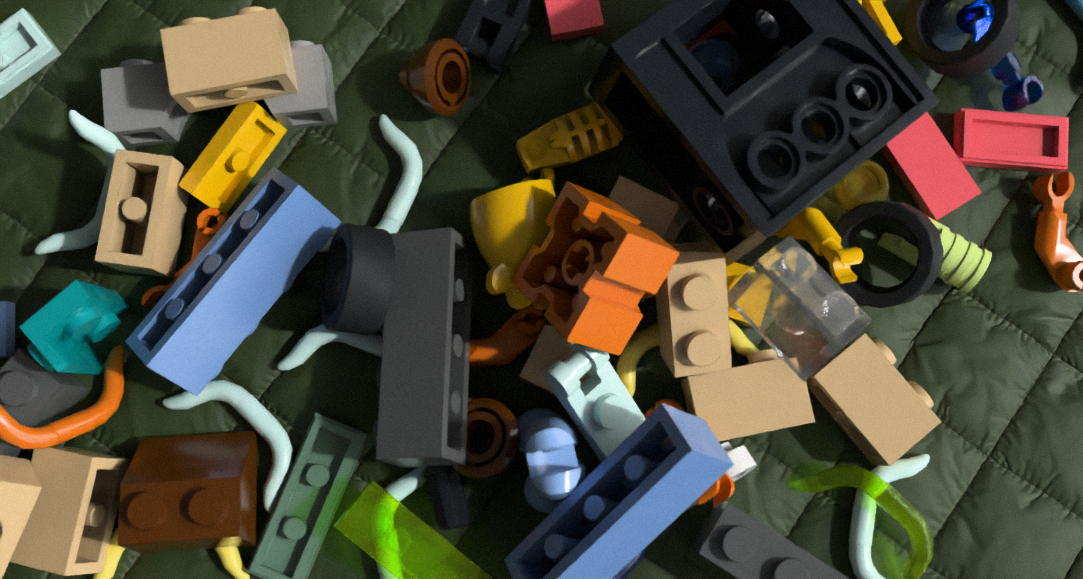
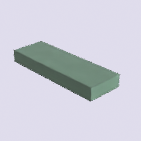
M320 413L314 414L246 572L262 579H308L368 439V433Z

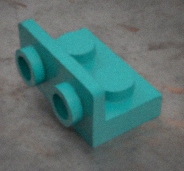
M75 280L19 326V328L32 342L27 346L29 353L46 370L50 372L56 370L59 373L99 375L104 371L105 363L88 343L90 341L93 343L99 342L112 334L121 324L118 317L126 312L130 306L115 290Z

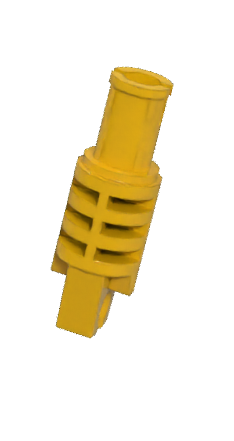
M597 102L550 120L548 123L517 140L516 149L523 167L528 174L539 172L545 167L556 168L571 165L616 147L623 140V135Z

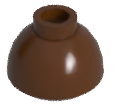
M437 39L423 45L400 68L399 81L402 89L410 93L422 108L434 114L443 116L456 114L463 107L470 92L472 80L470 63L461 45L453 39Z
M490 398L473 399L468 401L466 465L453 466V468L462 475L471 478L485 479L497 476L507 470L519 454L521 448L520 426L515 415L501 402Z

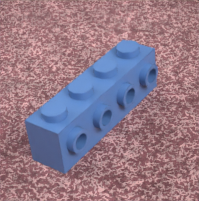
M272 167L125 342L146 367L193 395L198 396L209 381L213 380L221 372L224 363L243 340L256 330L262 317L281 294L289 290L296 276L315 253L327 244L331 234L342 221L298 183L275 167Z
M662 403L504 559L512 578L612 579L726 473L734 463L704 419Z

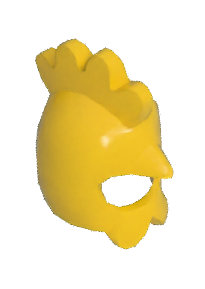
M545 167L541 170L540 179L535 180L531 177H525L520 183L488 192L470 202V223L473 235L482 257L491 268L486 274V289L492 295L504 292L507 303L516 310L529 306L531 302L512 283V280L533 242L542 245L551 229L545 223L548 214L556 202L554 170L550 167ZM534 305L537 310H547V308Z

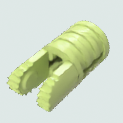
M929 217L939 230L944 250L941 271L937 277L944 283L954 286L958 292L967 294L976 286L987 270L992 258V252L985 248L980 249L975 243L966 241L961 235L952 233L950 228ZM883 233L878 245L916 267L919 253L918 248L898 235Z

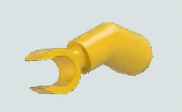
M814 207L805 208L771 235H776L779 238L806 240L819 256H824L828 260L830 272L836 284L857 280V275L853 273L850 265L862 262V250L858 247L843 248L840 235L820 210Z

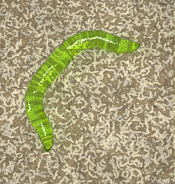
M836 465L793 482V486L802 492L820 493L840 486L854 487L865 492L901 525L910 536L912 549L902 569L903 579L921 578L933 557V536L923 516L887 481L883 480L876 473L859 466Z

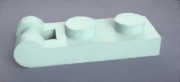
M574 343L572 346L574 352L564 362L556 360L543 372V376L602 463L645 420V417L608 361L610 359L609 353ZM587 372L589 377L580 384L579 379Z

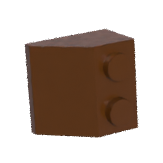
M242 431L142 438L120 484L117 545L139 553L256 545L257 432Z

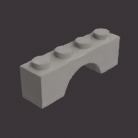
M303 40L291 41L290 46L298 93L261 99L259 101L268 106L272 115L286 129L337 124L332 63L322 44L315 45L310 41ZM129 59L121 62L120 67L101 69L104 128L115 134L125 148L179 142L184 125L194 112L188 113L170 96L165 62L153 63L145 59Z

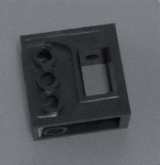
M673 0L610 45L587 90L705 239L725 257L727 266L768 239L940 102L939 98L858 0ZM725 19L760 61L761 65L722 93L686 46ZM811 119L816 120L823 126L826 132V141L814 135L810 126ZM772 151L782 157L786 170L775 164L772 158Z

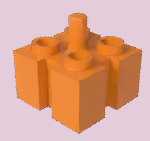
M567 181L545 220V223L551 228L542 245L533 242L512 283L532 304L547 308L543 316L567 341L620 356L643 317L638 307L639 301L642 297L648 299L656 295L680 252L654 231L639 226L641 221L617 201Z

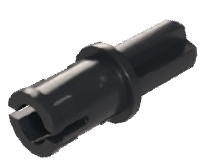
M453 466L425 467L426 471L420 473L421 479L427 478L436 524L439 530H452L469 524L470 514L461 473L455 470Z

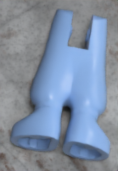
M535 408L526 411L517 419L521 430L520 451L526 454L530 472L524 482V495L528 504L544 513H551L586 479V467L576 457L575 447L578 446L579 436L575 427L563 415L549 408Z

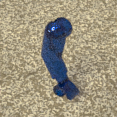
M974 0L957 12V26L963 33L972 34L975 43L988 31L994 18L995 10L991 1ZM1012 50L995 67L989 69L995 79L1002 80L1006 87L1002 95V104L1007 112L1024 109L1027 105L1038 102L1044 94V85L1038 77L1034 75L1022 76L1020 72L1022 65Z

